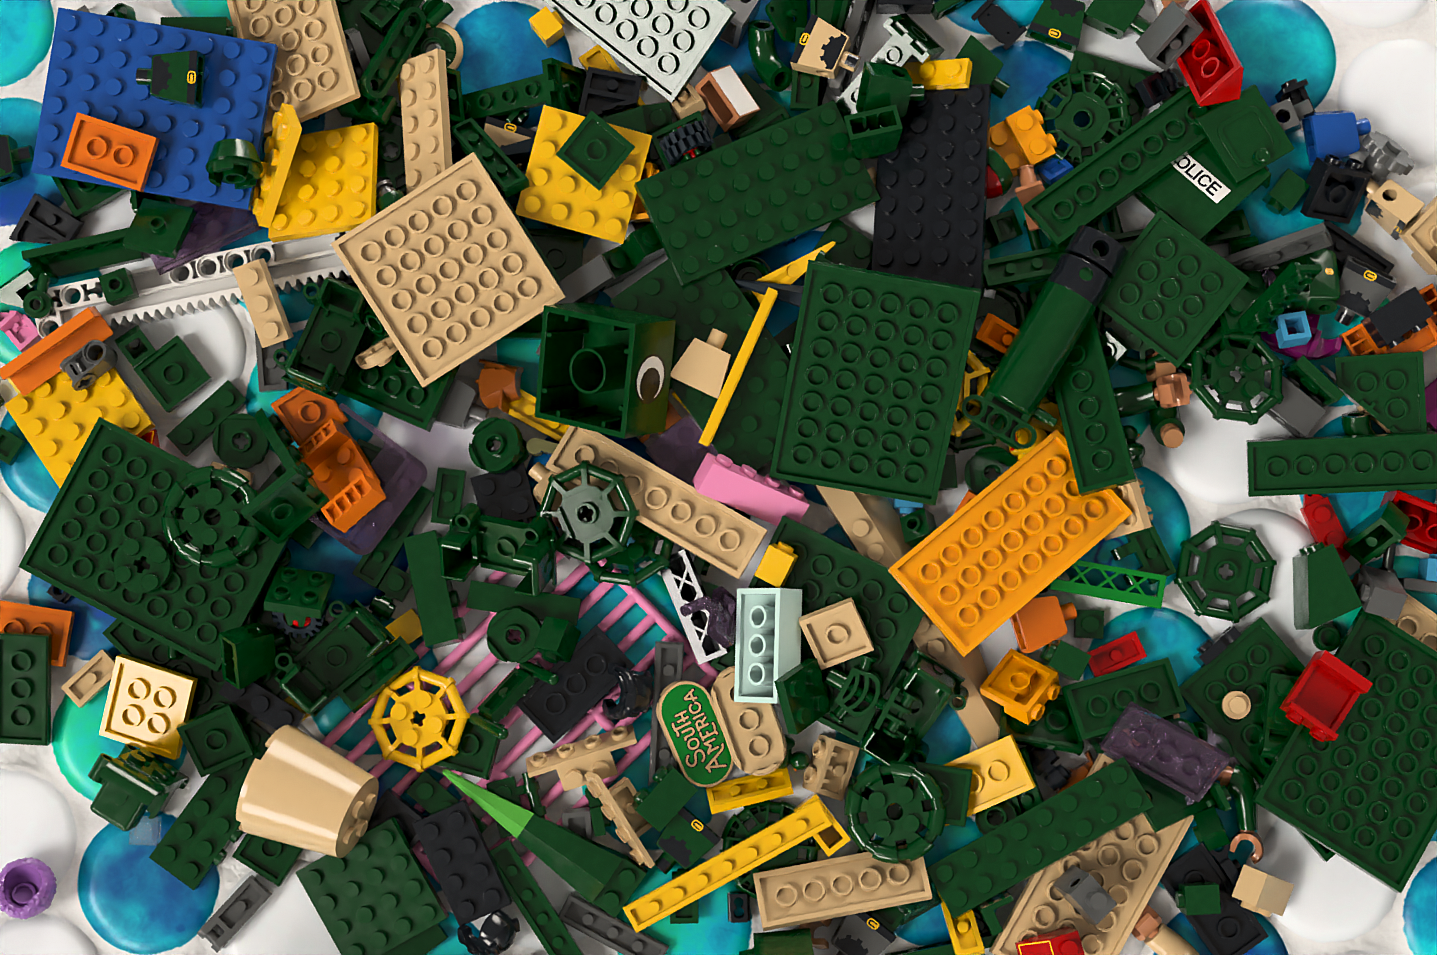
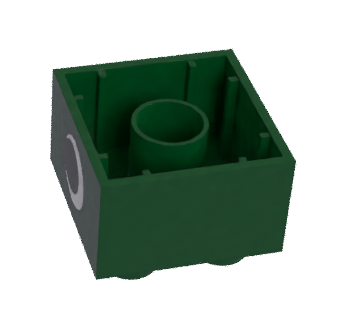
M590 302L544 305L535 417L624 439L664 432L676 320Z

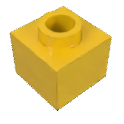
M546 6L529 19L531 28L547 48L565 35L562 27L565 24L563 19L556 11L551 13Z

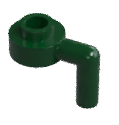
M42 272L39 275L36 290L29 292L23 300V308L27 315L32 318L43 319L53 312L54 301L47 292L49 284H56L59 277L57 274ZM36 299L41 303L40 308L37 310L33 308V301Z

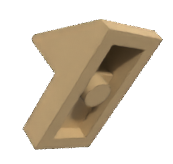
M688 83L682 94L677 97V101L670 102V108L678 121L697 111H700L703 116L704 109H706L703 99L690 83Z

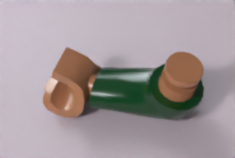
M1175 373L1158 377L1156 382L1152 381L1113 388L1120 417L1124 418L1159 408L1160 405L1166 409L1190 404V394L1193 392L1190 391L1188 385L1191 382H1187L1185 373Z
M1217 762L1210 781H1220L1221 786L1227 787L1235 805L1237 828L1240 829L1232 838L1229 851L1235 853L1240 841L1249 840L1255 845V850L1250 857L1253 863L1256 864L1261 860L1264 851L1262 839L1255 832V830H1258V805L1251 800L1257 791L1256 784L1252 775L1241 765L1236 764L1235 768L1229 766L1222 768L1220 767L1221 763Z

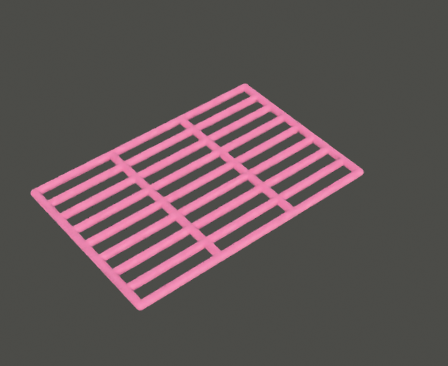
M558 551L556 552V564L564 557ZM604 558L598 562L600 566H604L607 560ZM582 562L551 594L564 596L590 571L588 566ZM614 568V569L612 570V572L622 573V572H621L619 569H617V568ZM495 570L484 582L497 584L508 573ZM607 582L599 584L581 602L578 620L615 584ZM619 585L628 595L597 626L606 633L637 603L648 615L616 646L625 653L656 622L667 634L661 641L684 642V652L686 655L683 657V673L695 662L706 673L697 684L707 689L716 680L719 671L710 666V661L698 664L689 640L638 588L632 589L631 586ZM468 597L457 607L459 617L463 618L471 610V608H466ZM490 612L491 614L464 639V642H461L431 672L443 676L487 633L489 622L496 613ZM518 629L509 630V640L516 639L519 642L521 640V632ZM424 641L414 649L419 656V660L430 650V648L425 647ZM655 647L631 670L645 672L654 663ZM539 651L528 660L534 664L538 662L548 671L555 665V663L544 660ZM491 652L456 686L460 697L499 660ZM414 663L404 673L408 672L416 663ZM414 681L405 685L409 691L414 690ZM423 681V690L428 691L433 684ZM498 683V684L469 712L470 715H471L472 713H478V712H479V710H478L477 708H478V707L482 704V702L497 688V686H498L500 683ZM619 683L594 705L551 750L566 743H574L595 721L606 732L618 726L632 724L639 716L627 717L615 725L604 714L602 709L604 699H613L615 702L620 697ZM379 693L356 713L351 711L320 743L330 748L376 703ZM447 695L443 701L448 710L452 704ZM516 705L499 723L505 725L504 728L508 729L524 713ZM389 713L385 718H390L391 714ZM422 720L418 723L420 727L424 725ZM383 724L385 731L391 727L390 724ZM535 725L497 764L494 762L490 780L482 778L476 785L487 789V783L508 778L509 776L505 771L543 732ZM651 729L635 745L623 747L626 754L616 763L618 775L602 779L607 788L650 746ZM373 730L344 758L354 764L377 741ZM438 743L425 756L438 750L440 747V743ZM403 744L398 751L405 753L411 746ZM383 758L368 773L378 779L395 761H386ZM412 768L392 790L401 796L423 772H417L416 769ZM452 769L450 770L451 772H453V773H455V774H457V775H459V776H461V775L463 774L462 772H459V771H455V770H452ZM446 776L439 781L447 789L453 784ZM523 777L517 782V786L524 785ZM560 780L540 799L542 806H545L546 809L564 792ZM466 794L460 799V801L466 799L469 806L474 802ZM526 794L520 795L523 808L526 810L531 809L528 796ZM584 795L572 808L588 807L589 802ZM418 803L413 806L420 813L425 811ZM488 813L481 818L488 827L495 821ZM561 817L555 824L563 827ZM513 835L502 839L500 838L489 849V851L498 846L499 844H501L502 842H504L505 840H507L508 838L511 840V842H513L516 838ZM419 841L413 848V851L423 868L439 883ZM528 850L521 858L528 867L537 856Z

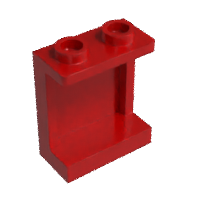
M1327 650L1315 652L1279 708L1287 713L1285 716L1291 722L1297 725L1303 724L1310 729L1309 734L1321 742L1334 741L1339 736L1336 731L1359 695L1367 693L1373 683Z

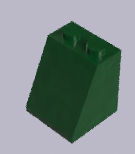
M1319 542L1299 549L1300 555L1293 557V607L1296 630L1313 629L1363 606L1334 544L1324 545L1323 542Z

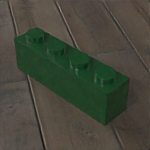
M436 530L403 538L425 647L430 649L464 642L463 634L466 633L465 622L462 617H459L457 607L460 606L458 592L453 590L450 579H445L441 576L439 542L443 537Z

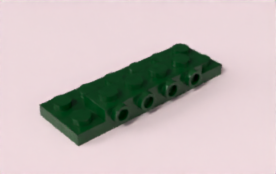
M251 721L244 728L254 749V755L209 774L149 856L151 860L193 891L198 888L214 865L218 867L228 854L225 850L231 841L235 844L244 833L239 830L241 822L236 820V809L240 792L255 758L262 759L268 749L265 743L272 736L270 732L255 721Z

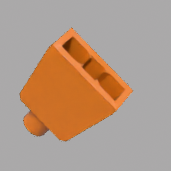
M1056 595L1033 598L1015 613L1010 620L1021 654L1034 652L1066 635L1068 630L1065 621L1077 618L1074 604L1069 602L1060 605Z

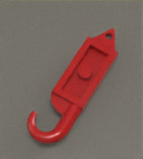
M1319 494L1303 495V508H1300V511L1315 542H1323L1324 545L1334 544L1342 563L1345 562L1351 555L1342 547L1347 536L1328 497H1322Z

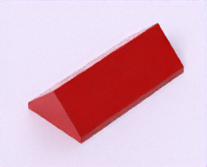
M1199 0L1188 11L1191 12L1204 30L1176 61L1197 104L1201 107L1238 100L1241 94L1244 68L1209 1Z
M1399 490L1384 493L1380 507L1391 501L1411 519L1406 528L1408 533L1399 543L1428 554H1437V504Z

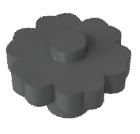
M1370 131L1362 140V145L1368 149L1367 152L1369 154L1364 160L1363 168L1372 174V180L1378 182L1381 178H1386L1390 172L1398 175H1408L1414 168V161L1408 157L1409 154L1386 135L1377 131L1375 133Z

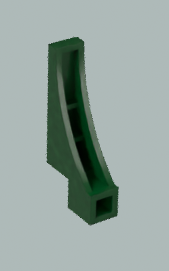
M652 223L631 232L623 244L601 254L605 257L616 280L600 289L601 292L623 282L626 278L665 254Z

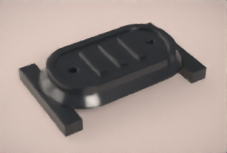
M987 0L971 16V19L975 21L978 18L980 25L998 42L1003 43L1002 48L1007 51L1027 28L1023 25L1019 29L1018 24L998 5L992 4L995 0Z

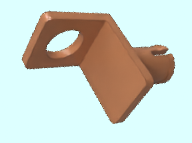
M1023 165L1017 169L1021 187L1016 188L1015 193L1022 207L1045 190L1042 181H1037L1033 165ZM1024 211L1028 229L1030 231L1040 229Z

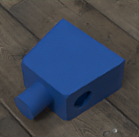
M1345 110L1316 112L1314 115L1302 119L1309 165L1313 166L1316 157L1325 158L1326 154H1332L1342 159L1359 151V136L1367 135L1371 131L1369 120L1367 118L1356 120L1354 112Z

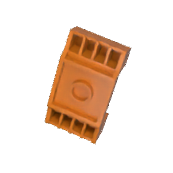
M1433 283L1419 290V293L1434 314L1426 319L1428 323L1426 327L1416 333H1413L1412 330L1403 334L1405 340L1390 349L1388 345L1378 348L1362 323L1339 335L1343 339L1342 342L1349 354L1356 356L1415 351L1425 352L1436 346L1437 291Z
M331 418L297 448L304 456L301 461L305 462L314 472L312 478L316 485L330 500L321 508V511L329 523L343 533H346L362 517L375 508L376 505L386 499L380 486L379 478L358 442L351 436L343 422Z

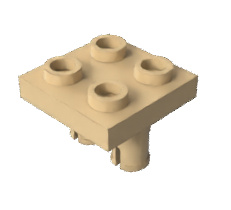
M1137 479L1136 482L1111 488L1133 513L1104 538L1105 541L1152 527L1153 514L1148 515V512L1152 510L1149 506L1145 505L1142 496L1145 493V487L1140 488V485H1143L1140 479Z

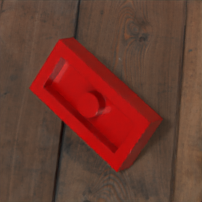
M1132 631L1086 652L1091 655L1088 666L1094 678L1112 673L1147 657L1136 631Z

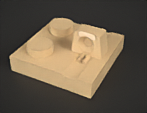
M852 597L799 617V624L815 658H817L821 670L874 650V645Z

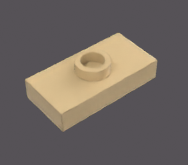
M106 649L100 650L61 689L79 708H83L111 682L116 660Z

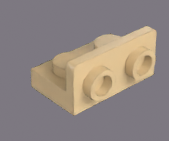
M820 734L813 745L812 757L808 768L804 772L802 787L814 793L843 801L860 748Z

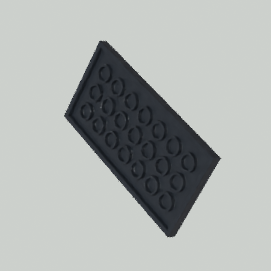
M974 84L964 89L924 90L922 101H909L907 114L904 117H900L903 131L896 150L891 153L878 155L876 190L881 199L875 202L872 271L981 289L980 299H982L991 110L990 84Z

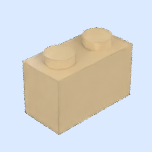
M1244 864L1232 897L1242 900L1241 907L1269 918L1272 913L1283 916L1294 884Z

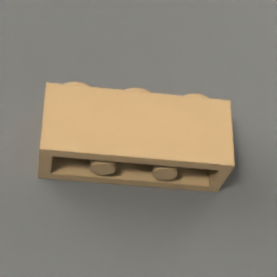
M258 259L232 268L262 348L294 337L265 259Z

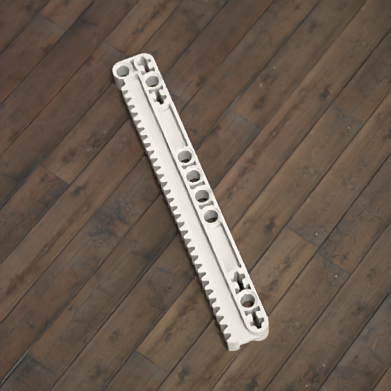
M349 231L275 243L268 241L131 270L139 297L116 306L107 303L104 293L103 297L97 295L103 292L98 277L50 287L47 293L56 301L54 302V309L46 318H35L37 331L44 338L49 335L52 325L58 324L60 327L87 307L92 306L97 308L113 330H118L119 325L129 328L130 322L139 326L140 320L148 324L151 322V317L161 321L162 315L168 319H172L173 313L179 317L183 316V311L191 315L194 313V308L200 312H204L205 306L215 310L216 303L222 308L226 307L227 301L232 305H236L237 298L245 303L232 270V264L237 258H243V265L258 260L264 252H270L271 258L266 264L278 296L280 289L286 294H290L291 286L297 292L301 291L302 284L305 286L308 283L314 282L318 287H321L326 277H336L337 280L343 282L345 275L349 278L352 277L331 243ZM211 263H216V271L212 275H206L207 266ZM184 269H189L188 278L180 281V272ZM119 281L112 284L113 290L120 286ZM76 292H80V300L77 303L72 304V295ZM36 299L33 301V308L39 309L41 303Z

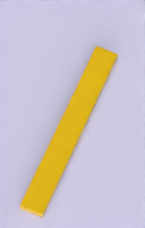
M820 798L625 905L623 910L637 933L833 825V821Z

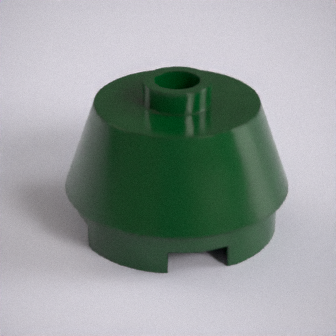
M224 139L216 142L205 167L209 173V181L218 187H221V182L235 184V189H246L255 186L256 179H260V174L263 172V166L255 146L251 142L242 139Z

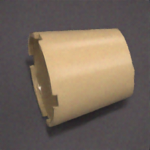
M292 725L282 726L265 743V746L268 747L261 760L255 758L245 778L236 809V820L241 822L239 830L303 849L343 858L354 848L359 838L367 830L368 822L378 797V779Z

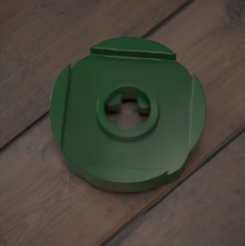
M243 413L228 416L226 420L216 427L212 439L216 455L227 466L235 469H249L261 464L270 447V442L255 417ZM240 434H244V437L248 439V444L244 445L243 449H239V445L234 443L235 439L240 438Z
M491 417L479 423L472 433L474 435L472 444L469 443V455L473 463L492 474L508 471L525 454L523 437L519 428L512 422L497 417ZM495 439L501 442L500 448L497 451L491 450Z
M989 446L979 449L965 465L964 475L967 488L979 494L995 481L985 477V474L989 473V469L994 468L996 473H1001V476L1018 460L1001 447Z
M146 536L127 539L115 554L113 563L114 577L129 591L136 593L152 592L162 587L169 580L173 570L172 557L165 548L166 546L158 539ZM146 557V562L150 564V568L144 569L141 573L136 564L138 560Z
M522 606L502 609L489 622L486 638L488 648L501 661L524 663L538 652L533 646L542 625L532 612L524 609ZM510 629H518L521 632V640L519 642L516 639L509 640Z

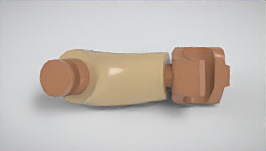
M1148 904L1145 906L1131 932L1139 941L1144 940V943L1157 955H1200L1181 935L1164 923H1161L1162 918Z

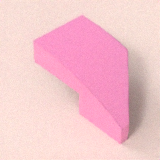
M18 311L0 312V330L9 337L20 352L23 353L43 339L37 331L36 324L26 314H21Z

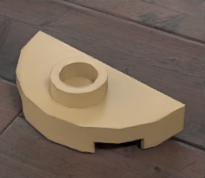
M390 336L355 356L354 359L361 369H369L376 365L381 367L392 359V355L398 349Z

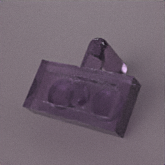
M723 586L713 589L712 600L707 596H703L680 607V612L685 617L702 609L707 610L710 613L707 634L724 649L734 644L737 598Z

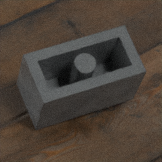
M1172 1L1135 43L1149 61L1167 71L1204 29L1190 11Z
M1282 376V395L1284 399L1281 404H1276L1266 414L1296 438H1304L1326 413V410L1321 407L1322 402L1311 394L1306 395L1299 389L1301 386L1298 382L1290 377L1285 378ZM1261 397L1255 405L1258 406L1265 398Z
M1362 565L1360 572L1356 573L1352 580V584L1363 605L1362 608L1367 613L1398 620L1408 595L1397 576L1393 572Z

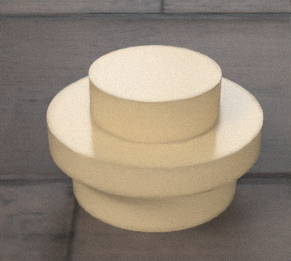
M1231 691L1224 696L1222 709L1229 718L1242 719L1249 713L1251 702L1245 693Z

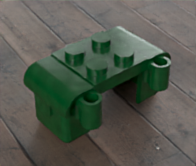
M326 277L320 289L315 283H308L303 288L306 301L314 305V308L296 348L292 350L291 354L284 348L277 349L274 352L273 358L277 366L286 372L281 377V380L334 400L340 391L367 330L363 320V312L365 306L369 303L359 288L335 278ZM310 292H317L314 296H308ZM287 356L286 361L279 362L281 357Z
M468 503L460 513L450 517V530L439 542L440 568L443 578L465 582L480 563L482 568L525 576L514 590L517 594L537 597L551 579L552 585L556 586L555 532L548 528V523L543 517L536 516L528 524L481 515L480 508L474 503Z
M342 599L333 600L329 605L328 611L335 619L297 656L289 650H283L275 658V665L282 670L274 678L280 683V687L306 713L311 714L313 717L337 696L335 690L396 639L357 599L349 605ZM340 604L343 611L340 613L335 612L333 605ZM280 656H287L289 663L283 664L280 661Z
M917 647L883 696V699L889 700L896 685H899L902 688L895 699L898 702H901L904 694L902 692L904 690L910 691L919 697L918 701H914L910 708L913 710L911 715L904 714L903 719L906 720L905 726L901 725L897 732L899 737L897 739L882 731L884 727H888L891 721L888 718H885L879 730L874 728L882 713V710L878 708L863 737L861 749L884 765H890V760L903 762L907 761L908 758L913 764H916V761L926 762L929 746L922 739L948 702L954 710L959 711L965 708L969 697L968 690L961 685L965 678ZM891 707L889 711L897 715L899 710Z
M125 744L121 753L115 759L101 753L89 772L88 777L102 784L90 809L93 813L122 831H129L137 827L146 810L151 813L148 817L149 819L161 815L175 790L178 788L184 789L187 786L189 777L181 773L174 766L158 759L151 752Z

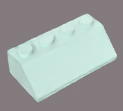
M737 588L734 702L780 704L774 681L799 665L801 660V626L799 624V617L802 616V590L787 588Z

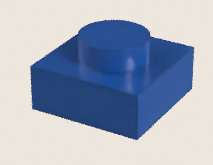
M1053 158L1038 167L1037 171L1040 178L1051 186L1073 170L1074 167L1066 159L1059 161V159Z

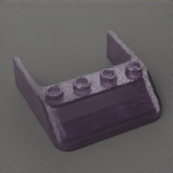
M341 403L339 406L341 410L384 441L383 448L370 465L380 480V486L386 499L376 505L375 508L362 517L346 533L335 528L327 519L321 518L316 513L308 519L355 554L367 555L375 550L425 483L428 477V469L420 459L347 404Z

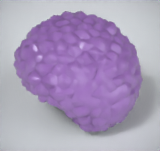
M32 857L17 859L7 863L0 872V910L8 914L9 917L28 919L48 909L51 906L57 888L56 877H54L51 868L41 860Z

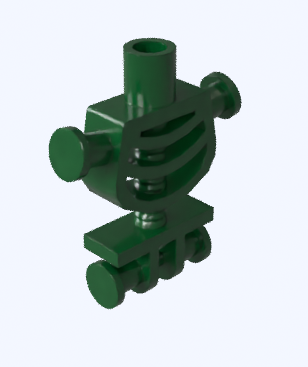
M867 654L860 655V658H862L860 666H854L849 675L832 668L825 683L840 690L835 699V703L839 706L834 712L830 711L829 715L836 722L843 724V718L847 713L854 717H862L871 711L873 707H877L882 710V713L874 728L879 730L885 718H888L891 721L888 727H884L882 731L897 739L899 737L897 732L901 725L905 726L906 720L903 719L904 714L911 715L913 710L910 708L914 701H918L919 697L910 691L904 690L902 692L904 697L901 702H898L895 699L902 688L899 685H896L889 700L880 697L882 679L879 674L870 671L872 663L877 660L873 656ZM861 675L865 678L864 688L860 686ZM871 679L876 684V693L869 691ZM853 695L859 697L854 703H847ZM863 700L870 704L865 709H855ZM891 707L899 710L897 715L889 711Z

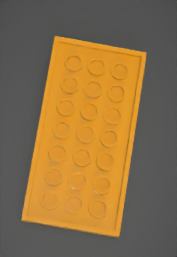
M1056 429L892 565L888 571L959 653L965 657L1125 521L1133 512L1111 488L1084 496L1079 494L1066 438Z

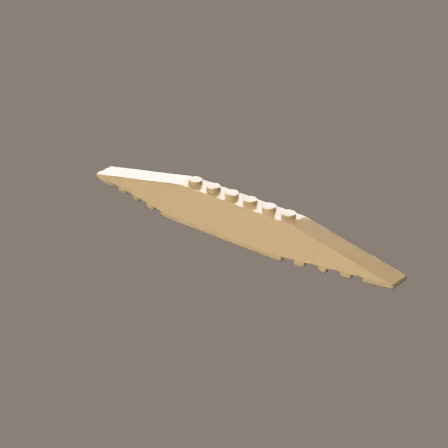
M814 485L855 551L890 568L913 549L905 543L900 518L887 497ZM924 614L912 638L914 647H918L965 678L961 685L968 690L969 697L964 709L954 711L977 748H982L997 741L1001 705L980 694L979 687L989 674L979 647H975L963 657L931 619Z

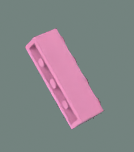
M707 453L692 480L698 493L776 526L779 525L783 515L800 523L810 505L804 496V491L794 485L789 487L782 485L777 478H771L769 475L761 476L748 465L742 464L740 467L733 464L731 459L722 454L715 456Z

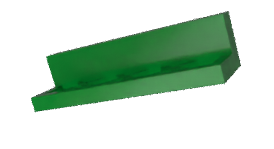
M1078 560L1072 565L1077 572L1076 576L1069 581L1056 578L1048 585V589L1161 609L1167 576ZM1077 566H1083L1087 568L1081 572ZM1093 568L1099 569L1105 578L1096 586L1090 585L1084 577V574ZM1105 571H1111L1115 573H1113L1111 576H1108ZM1120 573L1126 574L1133 583L1124 591L1118 590L1111 581ZM1133 576H1139L1142 578L1136 582ZM1078 578H1081L1084 584L1077 583L1074 581H1076ZM1148 578L1159 580L1156 597L1145 595L1139 585ZM1106 583H1109L1112 589L1105 588L1102 586ZM1136 588L1140 594L1129 591Z

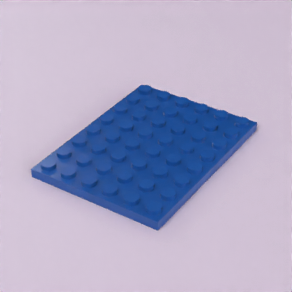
M58 7L31 172L137 191L60 166L78 112L160 139L145 185V193L251 211L255 186L246 189H235V184L221 182V187H218L209 181V173L205 167L214 144L224 139H242L251 142L255 146L260 158L279 46L260 41ZM192 50L199 51L205 55L202 109L157 99L151 96L150 85L137 84V68H151L153 55Z

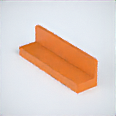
M95 306L87 307L0 368V377L3 380L11 379L23 396L28 395L62 371L59 366L65 358L74 354L86 345L87 342L91 340L103 342L112 336L114 332Z

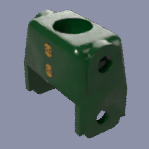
M1323 248L1268 267V287L1291 262H1299L1300 265H1310L1312 262H1319L1322 267V271L1313 279V282L1288 305L1282 314L1305 311L1306 315H1326L1337 309V300L1340 298L1341 291L1337 258L1333 251Z

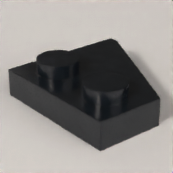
M588 67L578 115L586 117L592 110L598 116L637 107L642 77Z
M35 193L9 239L12 241L57 244L75 240L84 222L75 218L72 214L42 195Z

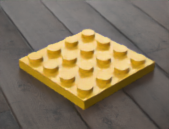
M543 105L525 174L529 179L530 187L520 192L515 211L516 214L623 244L637 194L634 185L641 180L652 135L607 123L634 145L635 148L601 190L598 191L555 155L585 119V116Z
M374 122L300 135L269 228L268 238L273 243L351 231L376 215L378 126Z
M103 351L98 354L97 360L102 357ZM115 366L96 379L91 386L80 391L74 390L72 380L68 374L60 371L28 395L23 396L19 393L4 404L59 488L62 487L99 417L140 438L156 427Z

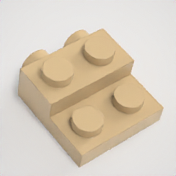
M1437 196L1399 234L1400 238L1413 251L1411 256L1428 275H1437Z

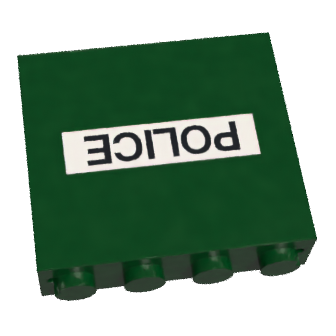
M1208 140L1133 194V196L1155 215L1161 210L1206 244L1207 235L1261 185L1266 189L1269 187L1271 173L1269 168L1265 166L1235 184Z

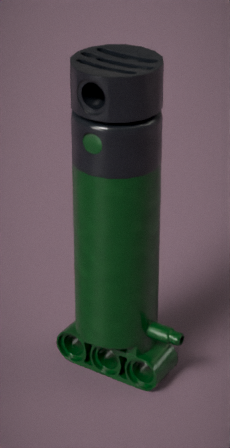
M1078 226L1065 249L1066 254L1061 255L981 395H970L964 398L959 405V414L964 420L1017 450L1027 449L1036 441V431L1029 424L1033 417L1052 427L1056 425L1057 419L1039 408L1111 284V279L1115 277L1128 254L1126 248L1118 241L1088 226ZM1092 247L1099 251L1100 257L1094 254ZM968 401H975L979 404L980 411L977 416H972L967 412L966 404ZM993 415H999L1003 418L1004 426L1001 430H996L991 426L990 420ZM1018 429H1023L1028 433L1029 439L1026 444H1020L1016 441L1015 434Z

